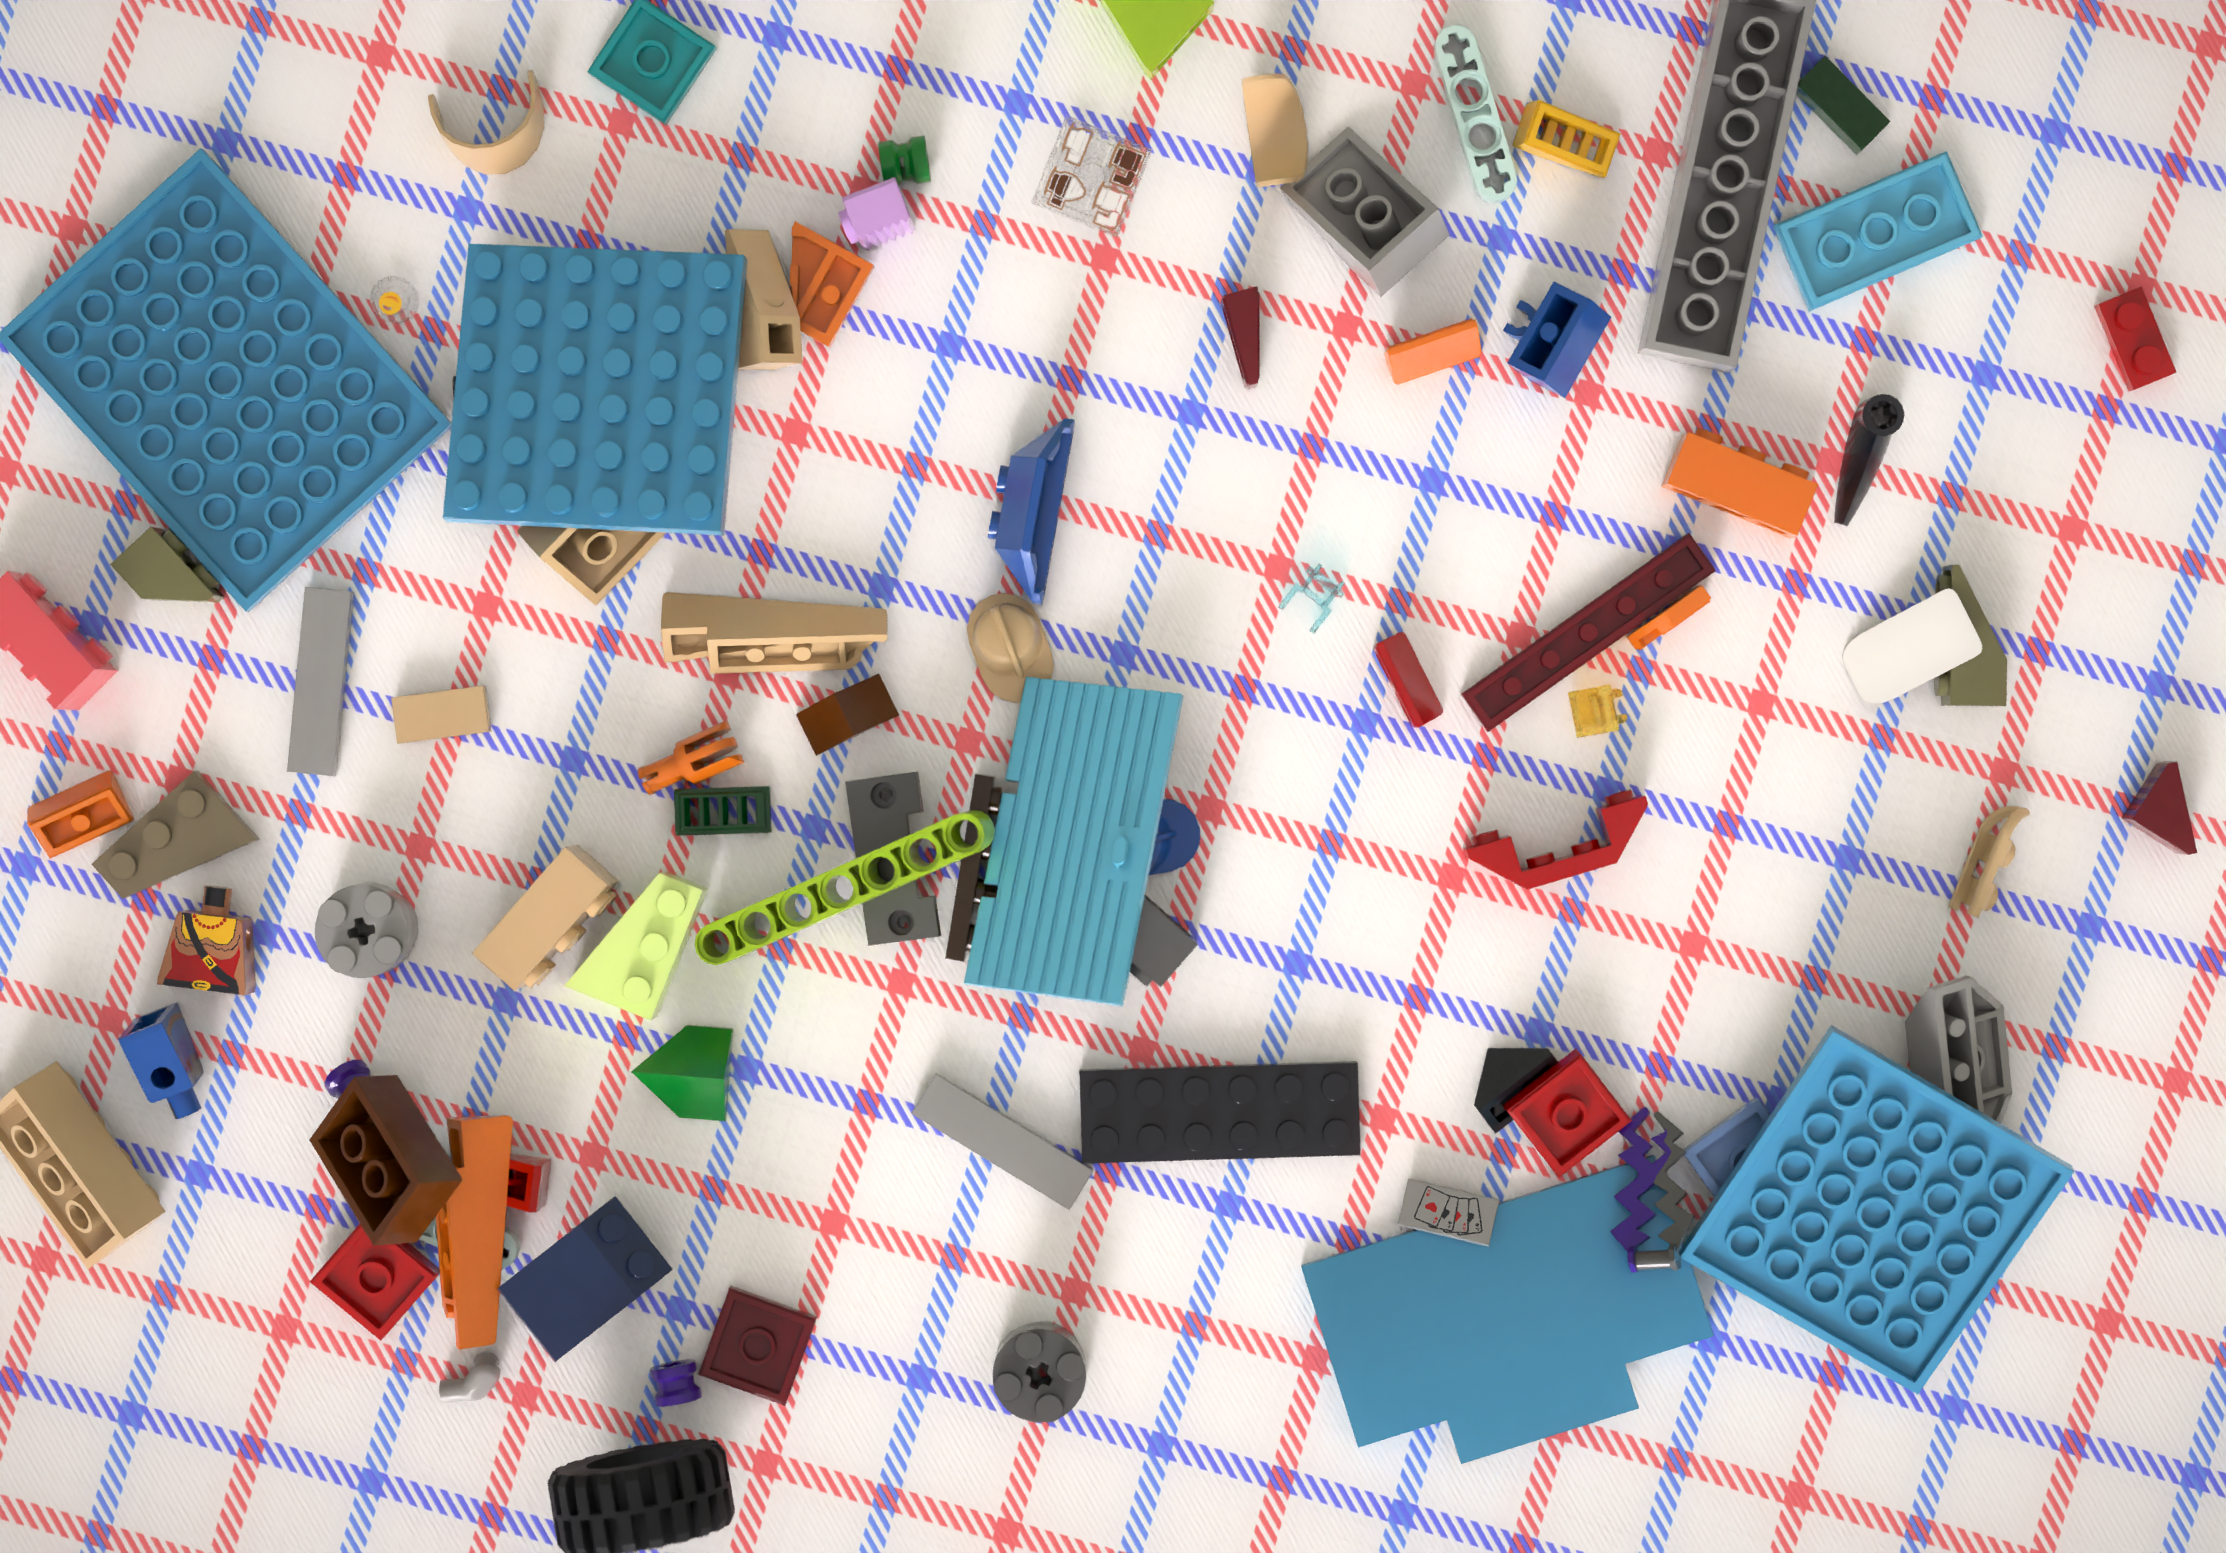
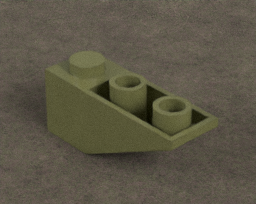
M1960 565L1944 566L1943 575H1937L1935 594L1948 588L1953 589L1958 594L1981 640L1983 648L1976 657L1935 677V695L1941 696V706H2006L2007 658Z

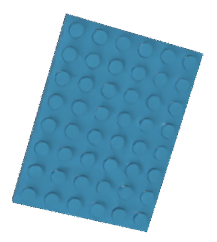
M202 148L0 331V342L246 612H250L451 429L452 422Z

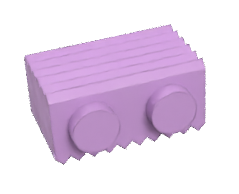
M895 177L842 197L846 209L839 211L838 215L851 244L860 242L862 247L869 251L871 245L878 247L880 242L887 244L889 238L895 241L897 235L904 237L906 232L913 234L915 227Z

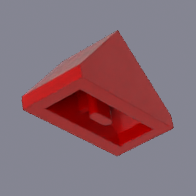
M510 1154L507 1193L508 1207L526 1212H537L546 1205L551 1159Z

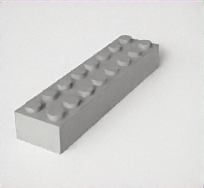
M1714 0L1638 354L1726 373L1737 368L1816 0Z

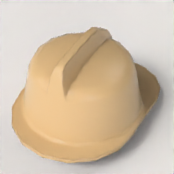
M1008 593L995 594L979 602L970 614L967 634L982 679L989 690L999 698L1015 703L1021 702L1026 677L1051 679L1054 669L1052 652L1039 617L1031 604L1017 595Z

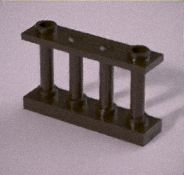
M975 774L969 811H982L988 816L989 814L998 815L1003 792L1002 787L994 786V776ZM968 820L964 842L973 845L978 839V829L974 823ZM992 842L984 850L961 860L945 959L965 961L967 951L970 952L975 929V924H972L974 905L979 906L981 896L996 898L998 886L984 884L985 879L979 878L982 860H989Z

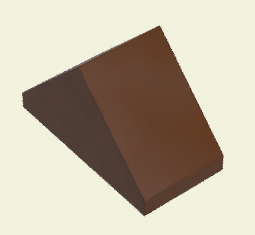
M877 674L824 698L797 713L796 716L817 756L899 716V713L880 674Z

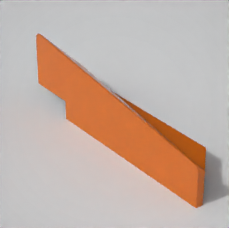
M507 1115L446 1118L451 1162L463 1180L436 1215L442 1306L446 1318H454L456 1346L459 1350L493 1345L496 1342L500 1292L497 1288L501 1284L513 1119Z

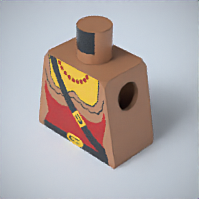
M205 885L202 911L185 910L178 912L159 971L158 985L238 995L255 993L252 918L229 915L232 888Z

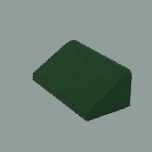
M1826 56L1798 82L1796 95L1856 155L1891 122Z

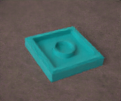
M634 0L587 72L664 125H667L717 50V47L648 0Z

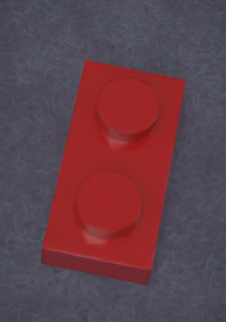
M2142 286L2094 306L2129 392L2177 373Z

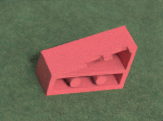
M7 571L0 578V648L5 652L8 650L23 665L20 671L28 680L33 681L36 678L51 693L46 700L54 709L80 710L118 672L109 662L113 655L95 638H91L88 641L76 629L80 625L77 618L62 605L55 608L43 596L47 589L33 575L28 572L22 575L21 573Z

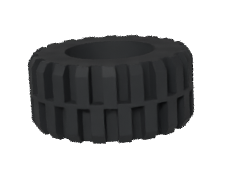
M686 1439L674 1442H658L657 1444H645L585 1457V1459L567 1463L566 1466L556 1468L555 1471H552L547 1483L557 1545L564 1553H634L646 1549L662 1548L666 1545L687 1542L690 1539L701 1538L709 1535L711 1532L722 1530L724 1526H728L731 1523L735 1513L726 1452L715 1440Z

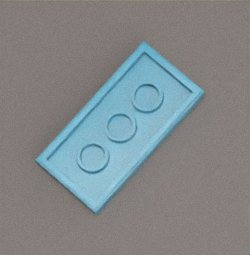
M1947 151L1773 226L1809 312L1983 237Z

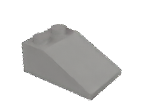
M1349 127L1307 163L1304 178L1298 182L1283 184L1280 187L1284 196L1340 258L1380 297L1450 236L1439 208Z

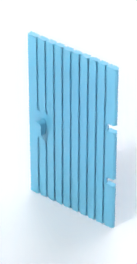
M1026 677L1005 777L1006 781L1019 783L1017 795L1002 793L994 839L984 884L998 886L996 898L981 896L964 984L1123 1006L1182 707V694Z

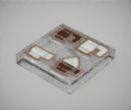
M1066 115L1031 202L1034 205L1118 238L1151 157L1152 149Z

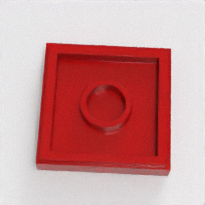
M1576 1048L1503 1105L1559 1178L1632 1121Z
M359 1224L310 1280V1283L381 1341L440 1274V1269L410 1243L373 1246L361 1224Z

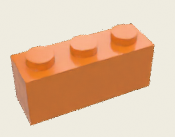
M1697 428L1695 434L1686 432L1681 436L1661 487L1785 537L1793 538L1798 536L1818 487L1817 483L1807 480L1810 474L1808 471L1788 463H1783L1781 469L1765 463L1766 455L1750 447L1740 445L1739 450L1735 451L1721 445L1723 437L1705 429Z

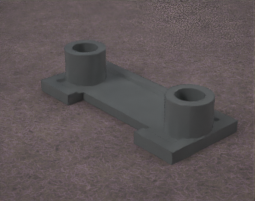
M918 771L845 782L856 858L910 835L908 814L924 812ZM885 788L892 791L893 796L890 801L883 800L881 796ZM882 857L877 865L878 874L882 879L890 882L894 876V866L890 860ZM917 880L862 903L868 946L941 936L936 895L919 898ZM902 915L910 918V925L907 928L902 927L899 923Z

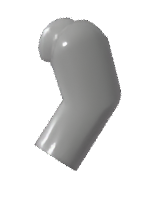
M491 1352L479 1353L473 1359L474 1367L465 1378L440 1380L439 1395L441 1403L483 1399L500 1378L501 1369L498 1367V1357Z

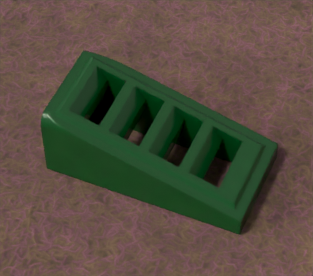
M770 786L674 789L676 836L772 832ZM747 796H756V823L748 824ZM710 797H717L718 825H710ZM728 797H737V824H729ZM690 798H698L699 825H691Z

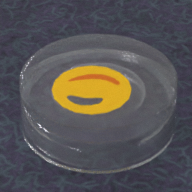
M387 276L374 285L370 295V303L373 311L379 318L389 323L400 324L410 320L417 312L419 295L414 285L408 280L399 276Z

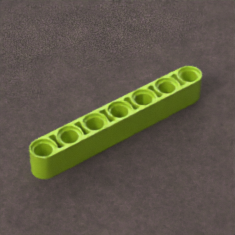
M977 810L948 817L707 924L696 935L694 944L696 953L701 960L711 965L723 964L752 953L984 850L990 846L994 839V823L987 814ZM965 820L974 823L978 829V839L973 845L964 842L960 835V827ZM923 839L930 840L936 848V858L932 863L925 862L919 855V844ZM882 857L890 860L894 866V876L890 882L885 881L878 874L877 865ZM840 876H845L852 883L853 892L849 900L842 898L837 892L836 882ZM799 894H803L811 902L812 908L808 918L802 917L796 910L795 901ZM758 912L766 915L770 921V931L767 936L760 934L755 928L754 921ZM717 931H722L728 937L729 949L726 954L721 953L715 947L714 935Z

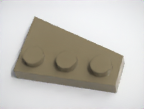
M193 771L91 865L123 899L260 839L199 771Z

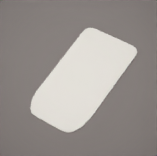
M1948 588L1859 634L1849 642L1843 651L1842 657L1863 700L1868 703L1881 704L1893 700L1976 657L1981 653L1983 647L1958 594L1953 589Z

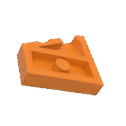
M795 221L792 226L791 235L792 260L789 283L790 291L800 316V330L805 335L830 348L875 266Z

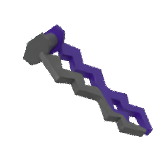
M1646 1107L1636 1113L1631 1118L1632 1121L1618 1131L1633 1145L1618 1156L1638 1172V1177L1613 1196L1632 1215L1610 1232L1627 1251L1628 1265L1631 1273L1650 1269L1671 1268L1672 1270H1679L1681 1268L1679 1249L1695 1218L1693 1214L1677 1206L1687 1193L1667 1175V1171L1687 1153L1674 1144L1684 1133L1660 1112L1656 1111L1654 1117L1665 1132L1652 1137L1651 1140L1666 1153L1654 1163H1651L1644 1156L1653 1146L1635 1132L1650 1115V1111ZM1656 1185L1668 1192L1654 1205L1675 1222L1658 1235L1659 1238L1670 1245L1668 1250L1638 1251L1637 1247L1651 1238L1639 1231V1229L1657 1216L1639 1198L1652 1186Z

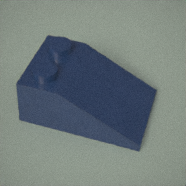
M614 1196L498 1287L497 1290L551 1359L556 1362L673 1269L617 1197Z

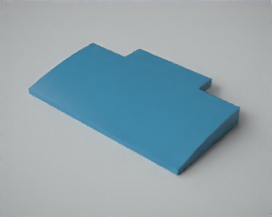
M1655 1155L1645 1157L1651 1163L1656 1161ZM1625 1163L1499 1203L1489 1247L1419 1230H1412L1301 1265L1358 1448L1447 1420L1460 1463L1464 1464L1639 1409L1625 1364L1714 1336L1692 1265L1681 1258V1268L1679 1270H1672L1671 1268L1650 1269L1631 1273L1628 1265L1627 1251L1610 1232L1632 1215L1613 1196L1638 1177V1172L1633 1167ZM1656 1185L1652 1186L1639 1198L1657 1216L1639 1229V1231L1651 1238L1637 1247L1638 1251L1668 1250L1670 1245L1659 1238L1658 1235L1675 1222L1654 1205L1667 1194L1666 1191ZM1683 1241V1243H1682V1245H1681L1679 1251H1681V1249H1682V1247H1683V1245H1684V1241Z

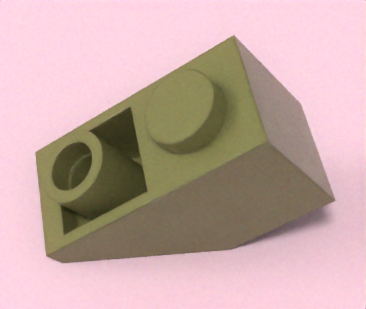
M151 526L110 564L141 599L219 603L225 597L216 588L220 583L202 563L196 566L185 554L188 548L170 528L165 532L162 528Z

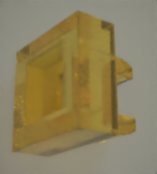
M1610 684L1568 692L1577 738L1619 730L1618 724H1622L1627 720V714L1616 715L1613 698L1623 696L1622 690L1611 689Z

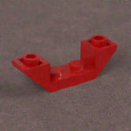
M1631 789L1604 797L1606 805L1596 808V812L1606 844L1599 846L1598 839L1595 838L1572 845L1571 850L1573 854L1555 859L1553 852L1540 854L1526 859L1528 867L1524 869L1520 868L1511 836L1505 835L1500 837L1497 829L1472 836L1473 845L1463 848V852L1469 860L1529 890L1617 863L1643 816L1648 802L1646 796L1639 795L1633 797Z

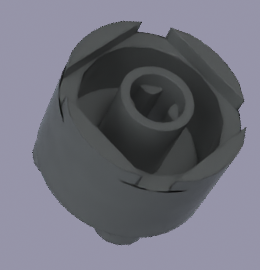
M1046 1321L1027 1324L1010 1332L999 1346L993 1366L994 1392L1002 1405L1016 1417L1029 1422H1054L1070 1412L1080 1400L1086 1382V1359L1078 1340L1066 1328ZM1041 1362L1048 1365L1047 1374L1051 1377L1043 1376L1039 1381L1033 1379V1371L1028 1367L1037 1368Z

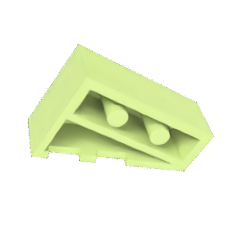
M660 872L564 986L648 1020L658 1017L708 888L670 872Z

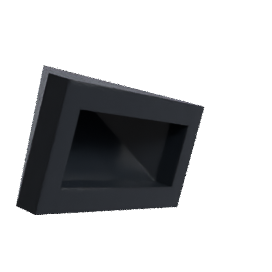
M1548 1048L1487 1049L1474 1106L1495 1134L1513 1121L1503 1105L1558 1063Z

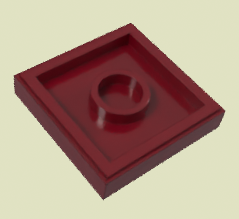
M730 1286L698 1375L785 1406L817 1316Z

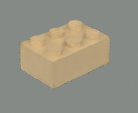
M579 845L565 847L472 954L514 991L525 986L532 988L535 985H540L556 967V964L551 960L558 951L561 953L566 949L569 951L586 933L587 929L582 926V923L589 916L592 918L596 915L600 916L616 899L618 895L612 889L619 883V880Z

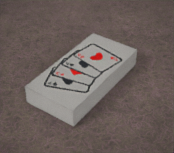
M1408 1179L1398 1226L1489 1247L1499 1200Z

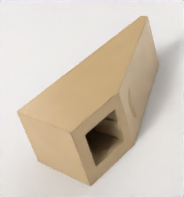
M725 230L726 254L744 255L747 258L738 370H776L803 363L800 316L769 231Z

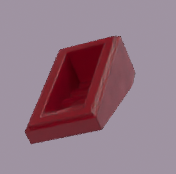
M1258 286L1224 295L1221 300V307L1244 388L1247 387V390L1257 387L1260 378Z

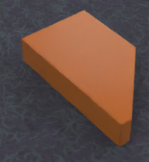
M1702 585L1696 586L1626 638L1635 650H1641L1660 635L1666 634L1711 602V597Z

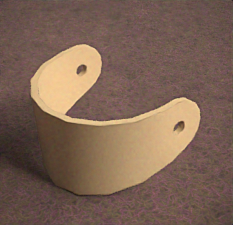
M533 70L527 71L531 90L530 109L523 123L509 136L489 144L472 145L455 140L444 128L435 95H428L431 116L448 149L464 166L483 174H507L525 165L538 149L545 127L544 109L539 85Z
M1275 73L1243 78V97L1256 187L1260 188L1300 181L1304 178L1307 168L1308 139L1303 108L1297 90L1290 78L1284 74Z

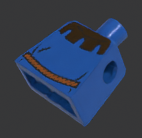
M176 1002L135 1018L118 1038V1041L147 1100L150 1103H155L166 1098L175 1119L184 1118L200 1110L202 1107L193 1087L203 1075V1067L178 1003Z

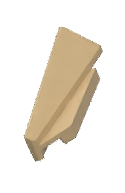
M667 592L662 596L661 613L664 663L709 657L710 674L848 670L861 661L862 651L875 641L884 643L887 640V610L884 608Z

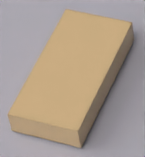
M486 686L391 698L397 744L492 732Z

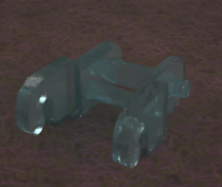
M1320 563L1315 569L1309 566L1306 572L1310 576L1304 584L1299 586L1296 583L1278 606V608L1283 610L1296 592L1304 593L1320 605L1323 613L1309 631L1312 634L1318 630L1332 610L1327 606L1336 595L1341 598L1345 593L1341 590L1345 582L1341 581L1338 585L1320 572L1322 568ZM1313 579L1331 592L1326 601L1307 587Z

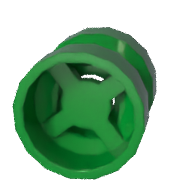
M925 135L911 137L907 143L897 144L893 140L878 142L883 181L895 177L898 186L903 181L913 180L917 184L931 182ZM902 157L904 158L905 167H901L900 158Z

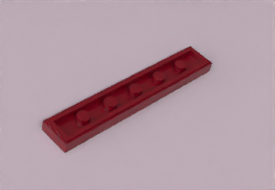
M1687 533L1460 695L1484 729L1489 732L1716 570L1690 533Z

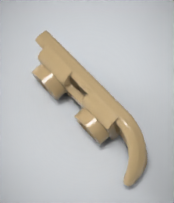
M2005 806L1992 812L1983 821L1949 903V908L1958 911L1961 903L1969 905L1967 914L1979 918L1981 910L1988 911L1995 905L1998 898V889L1993 884V880L1998 868L2007 867L2015 856V845L2010 840V837L2017 824L2023 818L2030 815V811L2027 808ZM2008 817L1997 836L1989 834L1995 824ZM1978 860L1985 862V866L1980 878L1977 879L1972 877Z

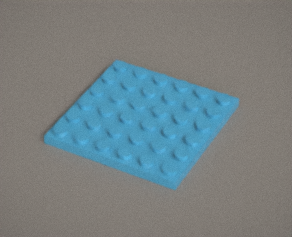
M468 244L443 519L447 522L724 535L747 258L744 255Z
M1831 1025L1685 1240L1680 1255L1683 1260L1918 1395L2074 1174V1169L2071 1164Z

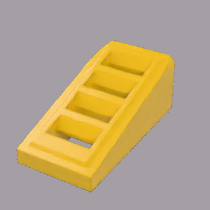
M1536 100L1526 105L1512 145L1530 154L1600 178H1605L1621 134L1546 102ZM1542 119L1546 120L1540 138L1537 139L1536 135ZM1559 124L1564 126L1558 145L1554 146L1551 143ZM1576 131L1582 132L1574 154L1569 152ZM1593 137L1600 139L1594 159L1591 161L1586 159Z

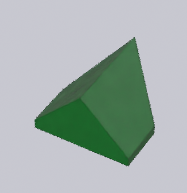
M686 1025L631 1072L679 1118L726 1121L733 1028Z

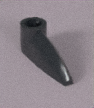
M1880 394L1865 400L1858 406L1854 414L1839 475L1834 523L1844 526L1849 525L1878 472L1892 434L1900 429L1904 422L1905 413L1903 406L1898 399L1891 395ZM1881 406L1884 408L1883 415L1889 417V421L1878 428L1874 426L1875 419L1870 416V411L1876 410Z

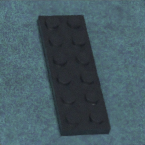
M1357 1061L1079 1070L1082 1164L1361 1155Z

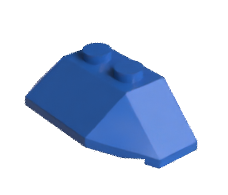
M1063 419L1011 456L1009 466H1000L996 493L1004 494L1001 512L992 511L988 538L996 540V551L1032 603L1037 605H1043L1075 428L1074 419Z

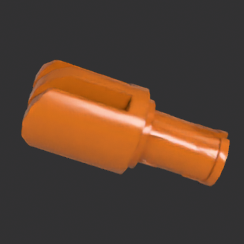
M727 720L678 741L675 743L672 755L645 767L638 768L639 779L646 778L648 780L641 783L645 791L652 795L656 791L683 779L697 784L744 763L742 755L736 754L706 767L702 766L735 750L738 745L734 737L724 738L695 750V747L728 733L731 730L729 722Z

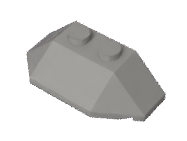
M1967 975L1928 987L1905 1020L1910 1071L2001 1124L2012 1095L2004 1006L1987 990L1981 987L1973 977Z

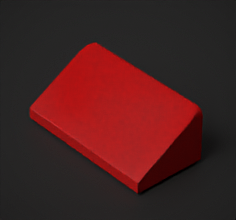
M1399 632L1373 645L1374 648L1372 649L1411 727L1419 728L1442 715L1443 708L1406 634Z

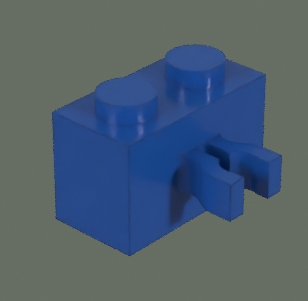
M1553 281L1538 310L1522 300L1516 306L1531 321L1528 327L1516 328L1507 323L1503 331L1510 337L1519 340L1507 364L1528 380L1566 398L1609 323L1611 316L1591 299Z

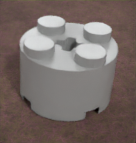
M381 883L352 885L335 892L320 906L315 923V940L323 959L333 971L354 978H369L394 970L410 954L418 936L417 917L411 903L400 893ZM364 922L366 925L373 924L375 927V933L369 935L368 939L366 936H360L358 927L364 925Z

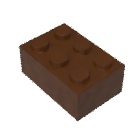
M397 1075L354 1077L309 1139L373 1246L417 1242L463 1180Z

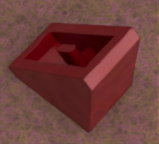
M2177 761L2156 763L2121 819L2176 854H2195L2197 849Z

